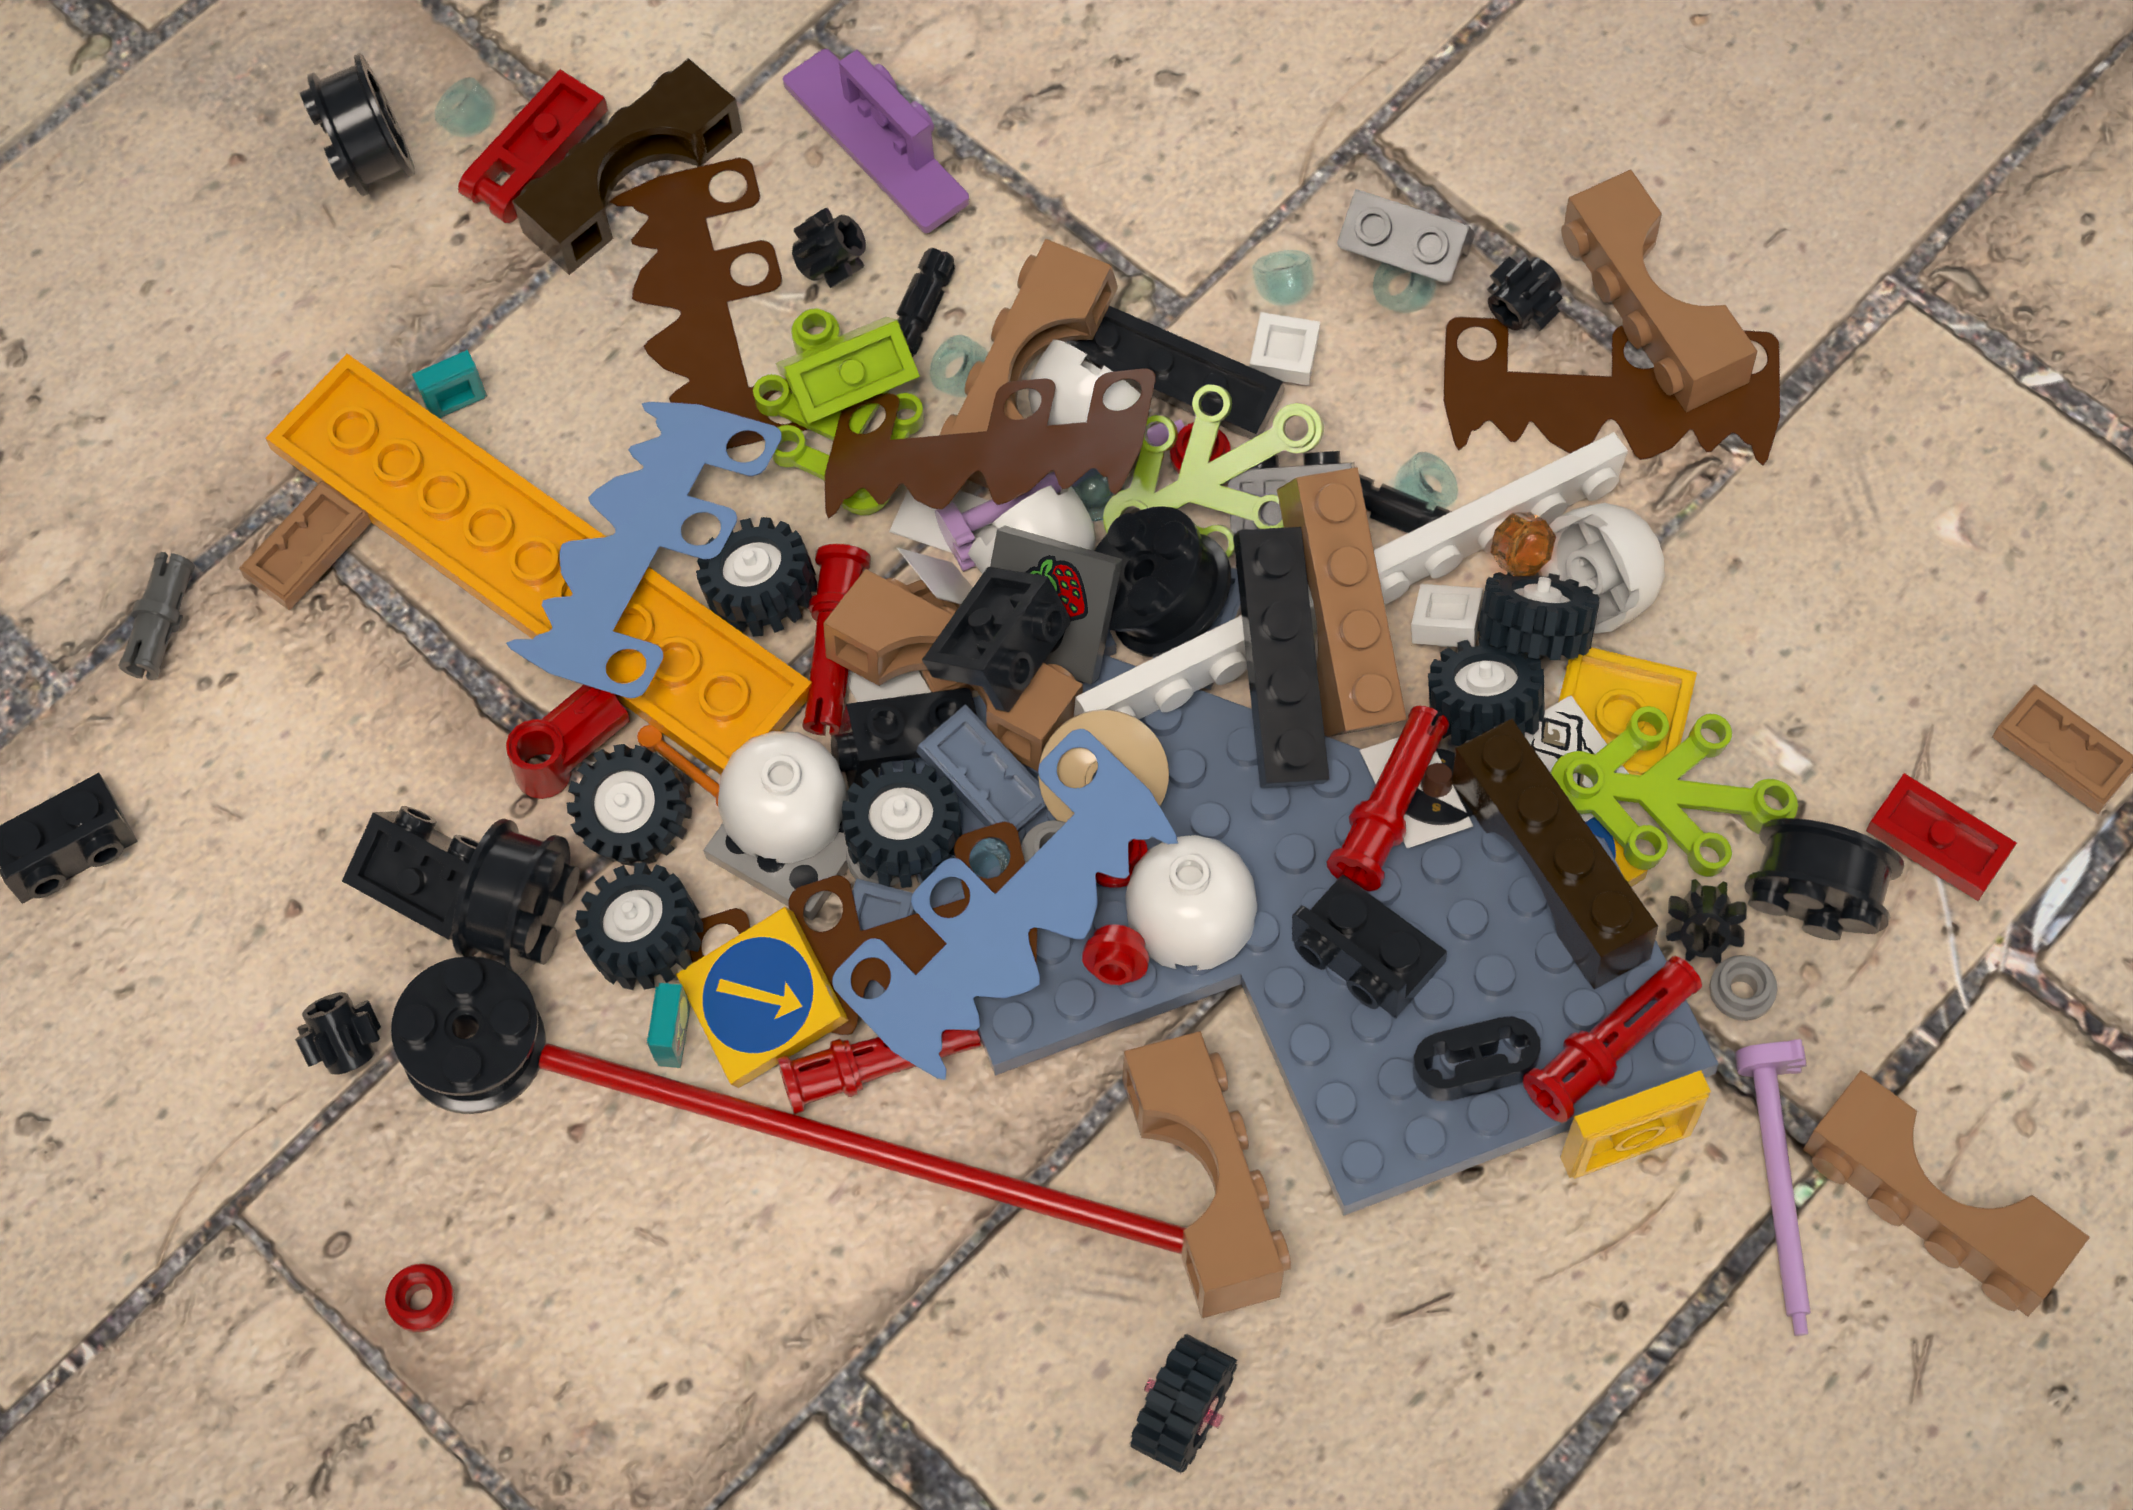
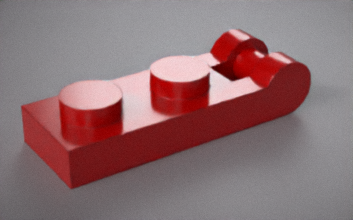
M559 69L466 169L459 180L458 192L473 203L483 201L489 205L490 213L504 223L509 224L518 218L513 200L520 195L522 189L535 178H541L560 163L567 152L574 145L578 144L608 111L605 97ZM504 171L510 177L501 186L495 182V179Z

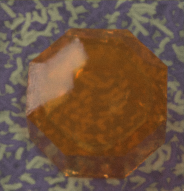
M1532 512L1511 513L1495 529L1490 553L1500 568L1514 576H1534L1551 560L1556 535L1546 520Z

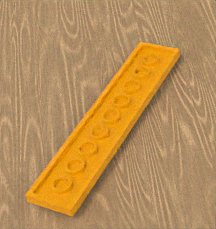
M348 353L265 438L273 452L317 484L322 480L367 512L371 523L532 639L552 629V625L541 605L543 600L567 597L573 594L561 575L559 555L561 545L568 541L606 537ZM648 566L613 631L658 645L663 651V660L647 690L641 696L626 698L616 695L621 704L715 772L722 775L733 752L749 739L772 731H781L807 702L808 691L812 682ZM624 649L616 652L609 658L606 664L608 677L612 681L621 684L637 680L646 669L645 657L642 653L633 649Z

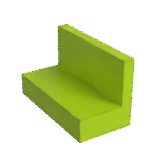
M889 317L876 320L775 363L779 374L786 377L804 422L807 424L920 377L897 319Z

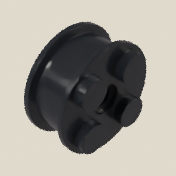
M359 53L354 55L355 65L323 79H320L315 73L307 75L310 88L301 91L300 95L313 124H320L323 131L328 133L332 142L331 145L324 147V151L335 176L339 181L344 179L349 188L355 186L360 195L365 196L369 194V184L401 170L408 177L415 175V168L402 132L384 92L368 62Z
M1158 506L1146 508L1134 514H1123L1113 521L1108 533L1094 550L1123 559L1109 630L1115 631L1119 640L1138 655L1156 657L1204 634L1220 614L1228 597L1231 584V566L1226 552L1215 540L1200 534L1196 524L1178 509Z
M504 818L496 821L486 831L469 861L456 899L452 922V943L458 955L474 956L480 951L504 959L507 970L517 974L525 973L535 962L542 965L546 964L555 947L557 929L554 926L562 903L567 904L571 900L579 880V867L570 864V847L566 838L552 835L545 841L526 836L519 833L518 826L514 821Z
M1781 818L1767 821L1762 825L1759 837L1766 846L1759 871L1750 874L1744 885L1746 892L1750 896L1748 905L1751 908L1769 915H1786L1803 920V931L1826 940H1839L1842 932L1876 934L1878 931L1887 928L1890 914L1883 906L1888 885L1890 880L1900 877L1904 869V861L1897 852L1865 834L1825 822Z
M463 956L447 959L428 967L417 975L404 989L397 1001L392 1016L391 1038L393 1047L411 1084L428 1102L446 1111L461 1114H477L500 1108L521 1095L529 1087L540 1070L539 1060L541 1052L546 1045V1034L534 998L528 986L517 973L507 970L504 964L484 957ZM475 1034L471 1038L465 1039L466 1037Z

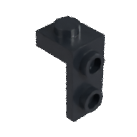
M959 688L846 704L839 733L831 736V755L836 759L841 772L846 773L849 788L853 782L863 788L861 774L869 769L878 778L882 763L922 758L916 752L918 745L965 704L977 716L972 693L968 688Z

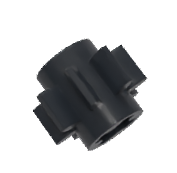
M824 208L794 228L793 231L799 240L795 241L792 246V256L797 268L806 278L817 281L825 277L828 286L833 288L851 278L853 273L864 267V263L859 256L865 252L866 240L861 228L851 217L839 215L833 219L830 210Z
M1509 256L1489 275L1494 283L1487 288L1488 292L1492 294L1488 298V306L1496 319L1507 328L1515 331L1525 330L1532 323L1535 328L1541 331L1560 312L1556 305L1563 299L1562 295L1558 293L1562 288V283L1556 271L1544 260L1538 257H1524L1517 263Z
M1697 879L1691 880V891L1687 893L1684 899L1678 896H1670L1668 913L1675 919L1667 923L1666 939L1667 941H1682L1686 948L1685 960L1690 962L1695 956L1702 958L1712 957L1714 962L1719 964L1721 963L1722 952L1727 949L1729 944L1735 947H1743L1744 929L1738 924L1747 919L1746 902L1739 901L1731 903L1727 896V882L1723 881L1717 887L1701 886Z
M334 993L318 999L303 1011L302 1017L306 1024L298 1026L297 1030L300 1036L295 1041L308 1067L323 1061L330 1074L338 1075L361 1067L374 1056L375 1051L371 1043L379 1041L380 1036L377 1031L381 1028V1025L368 1000L354 1006L347 993Z

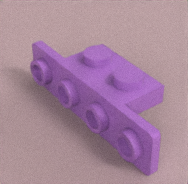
M822 49L784 75L783 83L785 89L923 233H930L969 205L968 192L934 158L931 134L934 131V124L931 117L921 104L916 101L909 103L898 92L894 79L881 64L877 63L873 66L857 49L842 60H839L829 49Z

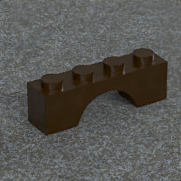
M689 58L673 71L663 73L645 94L630 106L617 110L610 118L608 124L586 142L574 145L560 163L541 178H535L522 189L520 195L513 200V204L523 234L568 275L572 274L613 240L606 209L609 197L619 181L636 168L657 161H680L697 167L704 165L743 132L736 98Z
M1511 718L1458 746L1455 749L1453 786L1471 809L1486 834L1494 832L1501 835L1525 861L1547 900L1558 938L1592 988L1595 990L1651 959L1658 924L1514 720Z

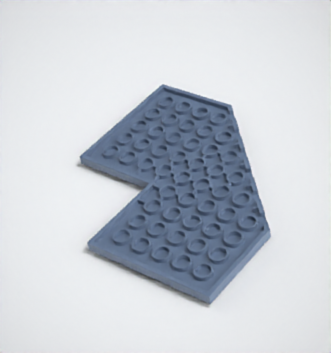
M1103 655L1098 680L1092 684L1079 680L1076 681L1083 684L1082 693L1137 666ZM1202 690L1195 691L1185 704L1173 711L1162 712L1159 709L1139 720L1153 731L1166 754L1169 780L1165 798L1160 808L1173 828L1176 837L1198 835L1219 840L1239 854L1252 875L1257 900V913L1249 941L1234 958L1213 969L1197 970V965L1183 966L1175 964L1176 969L1162 966L1149 957L1147 972L1139 980L1123 985L1106 984L1086 969L1082 962V953L1085 943L1093 937L1095 931L1100 927L1106 925H1123L1128 927L1125 900L1128 885L1120 888H1110L1096 882L1098 905L1091 929L1085 939H1073L1037 928V968L1040 975V985L1028 992L1005 999L981 996L973 998L980 1019V1027L977 1030L996 1076L1241 984L1343 1216L1570 1130L1574 1116L1699 1070L1702 1071L1705 1078L1716 1074L1719 1064L1687 1000H1685L1654 1031L1649 1033L1616 1063L1617 1071L1615 1077L1608 1085L1603 1087L1596 1085L1574 1105V1115L1564 1123L1551 1119L1541 1111L1528 1095L1523 1082L1514 1086L1452 1101H1437L1428 1098L1419 1091L1413 1080L1414 1054L1417 1046L1425 1037L1437 1032L1482 1021L1514 1016L1527 1021L1538 1033L1541 1050L1536 1068L1541 1070L1564 1050V1040L1570 1034L1592 1030L1619 1006L1626 997L1630 996L1665 965L1667 961L1656 939L1651 959L1594 990L1558 938L1547 900L1525 861L1501 835L1494 832L1486 834L1475 816L1472 815L1469 818L1473 827L1408 849L1404 842L1398 846H1393L1382 868L1385 879L1381 887L1376 891H1367L1447 951L1445 964L1397 1018L1380 1006L1377 1009L1365 1006L1349 991L1346 985L1347 981L1328 967L1320 970L1309 964L1297 952L1294 941H1292V915L1301 905L1310 910L1337 881V878L1327 868V860L1333 850L1341 848L1351 828L1349 815L1352 809L1360 804L1361 801L1368 800L1376 785L1359 751L1361 749L1325 736L1330 780L1324 784L1260 788L1252 709ZM979 695L974 697L973 701L977 717L986 726L987 708ZM923 758L908 759V761H915L916 774L922 772L925 764L928 765ZM903 760L892 762L894 772L903 771ZM1021 763L1039 782L1038 772ZM1095 771V773L1093 774L1092 780L1094 779L1097 771ZM936 773V778H937V781H938V780L940 779V777H939L938 774ZM957 796L962 835L986 827ZM1048 808L1043 810L1018 832L1021 845L1026 834L1034 826L1042 822L1056 820ZM1595 835L1619 869L1605 839ZM994 837L982 839L973 847L970 853V866L973 872L983 878H993L1000 875L1007 868L1010 860L1008 846L1006 844L1003 845ZM1154 837L1145 840L1148 850L1162 843V841ZM916 874L915 876L920 885L923 881L920 874ZM947 877L940 880L931 891V907L935 908L965 898L961 879ZM1655 999L1651 1000L1624 1026L1630 1027L1657 1001ZM1509 1039L1499 1040L1498 1051L1492 1055L1505 1054L1509 1063L1519 1062L1520 1052L1525 1047L1514 1048ZM1444 1054L1435 1055L1433 1057V1066L1429 1070H1439L1443 1079H1451L1454 1077L1455 1066L1462 1062L1448 1063ZM1570 1073L1562 1081L1564 1083L1568 1082L1575 1076V1073Z

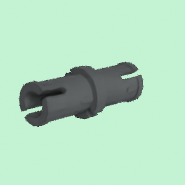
M160 552L155 555L154 565L143 598L136 600L130 614L131 617H134V624L118 666L124 673L138 679H143L145 670H147L146 678L148 680H156L159 677L160 667L171 634L180 629L183 616L179 615V609L195 566L187 558L171 553L169 563H166L168 558L166 552Z

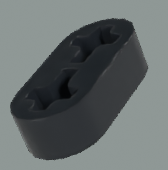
M1514 1016L1499 1017L1434 1033L1425 1037L1417 1046L1413 1059V1080L1419 1091L1428 1098L1437 1101H1452L1520 1084L1523 1082V1076L1531 1069L1537 1067L1541 1050L1540 1037L1531 1024ZM1509 1039L1514 1048L1525 1047L1520 1052L1519 1062L1509 1063L1505 1054L1492 1055L1498 1051L1499 1040ZM1444 1054L1448 1063L1462 1062L1455 1066L1453 1078L1443 1079L1439 1070H1429L1433 1066V1057L1435 1055Z

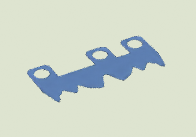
M642 403L644 411L656 418V425L661 431L659 437L632 445L628 450L632 457L644 466L643 469L614 477L597 488L588 497L590 504L613 525L615 533L603 538L568 541L561 545L559 553L561 575L572 591V596L543 600L541 605L552 625V629L549 632L535 636L533 640L514 639L506 643L508 647L549 674L626 698L641 696L647 690L663 660V651L656 644L614 632L613 630L659 546L700 559L714 558L722 551L737 523L735 511L731 508L687 495L704 464L747 476H755L762 473L782 438L781 432L777 427L699 404ZM746 430L761 434L765 440V449L757 459L750 462H737L728 456L726 446L733 435ZM705 512L713 514L718 518L721 529L719 535L712 542L705 545H692L683 539L681 528L684 521L690 516ZM624 649L639 651L646 659V669L640 678L631 683L621 684L612 681L608 677L606 664L613 654Z
M1076 729L1071 731L1042 760L1038 769L1041 781L1075 814L996 894L963 861L957 858L943 861L914 891L911 899L913 909L947 943L917 975L879 939L865 941L833 975L832 984L835 991L894 1053L938 1079L946 1080L947 1070L939 1055L942 1049V1032L944 1030L976 1031L980 1027V1019L974 997L1005 999L1028 992L1040 985L1039 971L1029 943L1028 933L1030 929L1041 928L1073 939H1085L1091 929L1098 905L1096 873L1100 872L1115 878L1125 879L1129 875L1128 843L1130 840H1146L1154 837L1166 844H1178L1173 828L1151 791L1087 730ZM1073 748L1088 749L1095 755L1098 763L1094 779L1088 785L1081 788L1065 786L1057 775V765L1060 758L1065 752ZM947 877L962 879L970 890V901L963 913L953 918L940 917L933 911L930 904V895L933 887L940 880ZM866 958H879L883 960L891 972V980L887 990L879 997L873 999L859 997L851 986V975L855 966Z

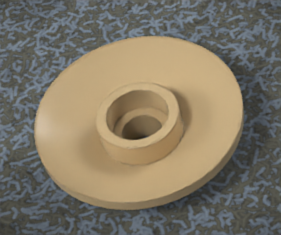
M1101 709L1084 712L1063 723L1047 741L1042 751L1039 765L1071 731L1076 729L1089 731L1151 791L1158 805L1161 806L1169 780L1166 754L1153 731L1137 718L1115 710ZM1085 748L1068 750L1062 755L1057 765L1059 780L1070 788H1081L1088 785L1092 781L1093 774L1098 769L1097 759L1091 751ZM1038 774L1041 795L1048 810L1057 821L1067 822L1075 813L1041 781Z

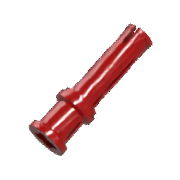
M826 544L819 547L815 554V562L820 567L817 595L812 596L809 602V611L812 618L816 621L809 679L812 684L808 691L802 727L805 731L820 736L826 735V725L830 726L829 734L831 736L839 733L844 714L849 669L826 658L824 622L864 570H868L871 565V556L867 551L847 544Z
M1421 705L1414 706L1410 710L1408 720L1369 799L1361 801L1360 804L1352 809L1349 815L1351 828L1341 848L1333 850L1327 860V868L1335 878L1338 879L1344 874L1358 886L1369 892L1376 891L1381 887L1385 879L1382 868L1392 847L1400 845L1406 836V821L1403 817L1443 735L1449 728V722L1444 715L1438 717L1435 726H1431L1438 712L1437 710Z
M1672 956L1657 973L1651 976L1630 996L1626 997L1619 1006L1592 1030L1570 1034L1564 1040V1050L1541 1070L1534 1068L1523 1076L1525 1090L1532 1101L1551 1119L1560 1123L1568 1121L1574 1115V1105L1596 1085L1603 1087L1614 1079L1617 1071L1616 1063L1649 1033L1654 1031L1692 994H1696L1702 988V981L1698 973L1684 959ZM1655 999L1657 1001L1630 1027L1624 1026L1651 1000ZM1570 1073H1575V1076L1568 1082L1564 1083L1562 1081Z
M944 1030L941 1034L942 1049L939 1055L943 1058L973 1048H980L981 1041L978 1030ZM880 1037L851 1045L848 1040L836 1039L830 1041L829 1049L794 1060H791L787 1055L777 1058L781 1077L794 1115L804 1112L805 1104L839 1093H844L849 1098L858 1095L857 1091L863 1090L862 1083L917 1067L894 1053Z

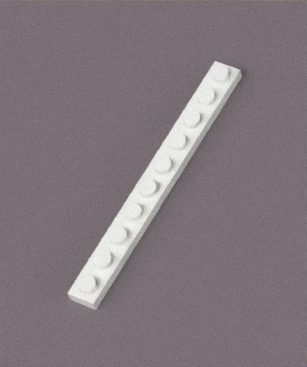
M1615 432L1375 549L1374 554L1384 604L1396 600L1408 590L1411 584L1429 575L1432 578H1440L1447 575L1464 558L1482 549L1485 552H1492L1501 548L1513 538L1516 532L1534 523L1541 527L1553 522L1565 512L1568 506L1585 498L1589 501H1595L1604 497L1618 484L1619 475L1628 450ZM1308 585L1312 627L1314 633L1317 631V622L1313 599ZM1242 615L1076 696L1074 716L1092 710L1104 709L1127 713L1139 720L1159 709L1162 712H1170L1179 708L1192 697L1195 691L1214 682L1217 685H1224L1235 680L1247 669Z

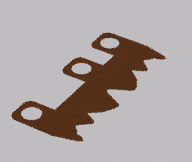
M734 158L657 176L610 200L609 203L615 206L634 207V210L648 216V220L632 237L631 243L639 247L657 249V253L639 272L633 288L632 300L638 303L668 307L680 311V316L672 324L653 336L644 345L648 355L664 370L689 379V382L677 389L669 397L670 402L699 404L773 425L777 428L783 425H792L801 431L809 430L794 422L789 424L776 423L757 409L753 387H748L727 304L729 301L774 291L781 285L782 275L774 246L768 241L757 240L714 251L706 218L748 209L758 203L760 191L752 163L745 158ZM723 171H736L740 173L747 182V189L744 195L733 202L716 200L709 191L710 181L716 174ZM747 253L758 254L768 263V274L765 279L752 286L737 283L730 273L733 261ZM768 391L762 398L768 400L771 395L778 391ZM741 431L729 439L726 449L764 441V438L755 431Z
M1455 317L1446 325L1443 401L1454 444L1458 450L1466 446L1471 431H1476L1487 421H1491L1510 442H1517L1523 435L1529 422H1533L1550 443L1568 453H1572L1593 443L1605 422L1612 419L1621 428L1634 455L1639 460L1649 459L1672 449L1689 430H1693L1698 442L1706 452H1712L1731 433L1737 434L1744 443L1751 445L1755 459L1764 466L1769 458L1780 420L1779 341L1775 335L1769 332L1743 330L1751 341L1757 342L1765 349L1768 357L1765 367L1761 371L1751 374L1748 384L1685 412L1674 394L1667 395L1662 390L1656 379L1654 367L1641 369L1627 361L1624 355V347L1628 338L1623 325L1616 328L1612 335V376L1508 371V328L1496 318ZM1471 327L1487 329L1495 337L1496 349L1490 357L1484 360L1468 359L1458 349L1457 340L1459 335Z
M1150 369L1114 371L1101 375L1094 384L1087 421L1059 425H1048L1056 388L1055 383L1051 379L1011 381L1002 385L996 392L987 431L894 440L890 439L900 403L898 396L887 393L868 398L841 410L824 474L826 515L828 519L835 515L844 499L850 498L861 488H865L878 505L884 504L900 484L906 486L916 501L930 508L942 510L949 505L968 478L976 471H981L984 475L992 500L996 505L1007 503L1030 491L1050 471L1055 472L1061 488L1068 489L1090 469H1097L1100 475L1108 478L1109 490L1116 496L1123 487L1142 448L1156 376ZM1131 379L1140 384L1141 395L1131 407L1114 411L1104 405V393L1115 382ZM1022 389H1034L1040 393L1041 404L1031 416L1021 420H1013L1005 415V402L1015 392ZM873 403L884 407L886 412L885 419L877 429L866 434H856L851 431L849 421L857 409Z
M998 822L965 833L957 839L954 846L955 857L963 861L972 870L970 866V853L979 841L994 837L1006 843L1010 851V860L1007 868L1000 875L993 878L978 876L994 894L1025 865L1018 831L1009 822ZM840 875L800 886L789 897V909L794 912L849 1020L830 1033L851 1035L857 1027L859 1015L835 991L832 979L835 971L865 941L869 939L883 941L915 975L947 944L918 913L861 931L851 884L848 879ZM962 879L961 884L965 898L932 908L940 917L953 918L963 913L970 901V890ZM821 891H830L835 893L842 902V917L832 929L823 932L814 931L808 927L804 920L803 911L805 904L812 895ZM733 908L701 918L703 932L696 934L702 942L706 932L718 924L731 925L739 934L751 927L748 915L741 909ZM1032 928L1028 933L1029 943L1037 965V928ZM702 943L698 952L690 950L692 963L704 957ZM866 958L855 966L851 975V986L854 992L861 998H863L867 984L871 980H875L885 991L887 990L891 980V972L883 960L879 958Z

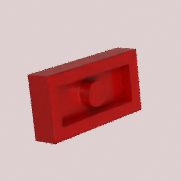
M1905 773L1885 799L1866 829V832L1976 901L1980 900L2017 844L2014 840Z

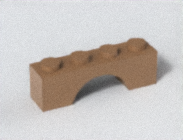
M1630 169L1569 197L1561 234L1569 253L1574 258L1581 257L1592 273V282L1601 300L1605 303L1611 302L1621 316L1623 328L1630 343L1636 349L1643 348L1653 363L1654 373L1662 390L1667 395L1674 394L1685 412H1688L1748 384L1758 351L1726 305L1701 306L1682 302L1665 293L1652 280L1645 267L1644 259L1655 247L1662 213Z
M1045 238L1037 256L1030 255L1024 262L1017 282L1020 291L1011 309L1005 307L997 316L991 333V340L994 343L985 361L979 360L973 365L965 384L964 391L967 397L958 415L951 414L946 419L940 435L987 431L997 390L1005 383L1021 381L1030 363L1048 348L1053 339L1063 342L1093 340L1118 289L1112 265ZM1018 391L1012 394L1004 405L1005 415L1013 420L1024 419L1018 412ZM981 471L974 472L968 478L969 481L988 488Z
M1358 467L1296 477L1278 488L1277 494L1284 528L1301 527L1307 582L1313 599L1318 631L1317 672L1324 734L1327 737L1385 727L1407 720Z
M865 569L824 622L826 658L878 686L907 672L928 670L922 659L956 611L945 606L937 607L914 595L912 590L901 581L893 578L884 579ZM1044 663L1009 712L996 710L983 687L971 685L986 705V727L1019 762L1037 772L1041 754L1047 741L1057 728L1074 717L1075 698L1082 694L1083 684L1076 681L1069 671L1056 664L1046 665Z
M1201 1031L1124 1051L1122 1081L1141 1138L1165 1141L1188 1151L1206 1169L1213 1183L1215 1196L1210 1206L1199 1219L1184 1230L1181 1255L1201 1318L1279 1298L1284 1271L1291 1269L1290 1255L1282 1232L1280 1230L1271 1232L1263 1211L1269 1209L1270 1206L1266 1184L1260 1170L1249 1171L1243 1150H1247L1249 1147L1247 1132L1240 1112L1238 1110L1229 1112L1222 1092L1228 1090V1081L1219 1053L1208 1054Z
M1860 1070L1814 1129L1803 1151L1812 1156V1164L1826 1178L1838 1184H1845L1847 1182L1867 1197L1869 1207L1881 1219L1895 1226L1903 1224L1925 1240L1924 1246L1926 1250L1939 1262L1951 1268H1959L1960 1266L1982 1283L1981 1288L1983 1292L1994 1303L2009 1311H2016L2018 1309L2029 1317L2045 1299L2090 1237L2033 1195L2005 1207L1977 1208L1960 1203L1942 1193L1925 1175L1916 1157L1913 1130L1917 1110Z

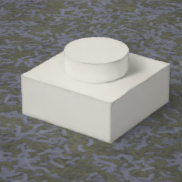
M1260 312L1250 367L1283 382L1309 386L1319 338L1320 322Z
M1421 584L1411 623L1412 644L1458 647L1457 642L1468 639L1471 647H1475L1483 602V588Z

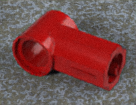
M583 684L541 720L524 721L510 732L506 742L507 756L516 784L523 793L538 799L550 798L559 794L569 784L572 774L571 770L630 722L626 709L618 701L616 695ZM536 755H551L543 763H527L529 759Z

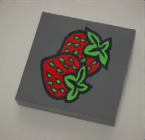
M1006 525L999 528L996 532L990 567L1048 576L1070 616L1069 626L1043 663L1046 665H1059L1069 671L1076 680L1092 684L1098 680L1123 559Z

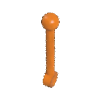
M652 725L642 727L637 735L639 745L651 752L657 751L713 795L718 806L719 784L664 741L662 732Z

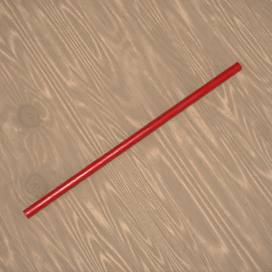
M549 1043L544 1046L541 1052L539 1068L1182 1255L1183 1234L1186 1227Z

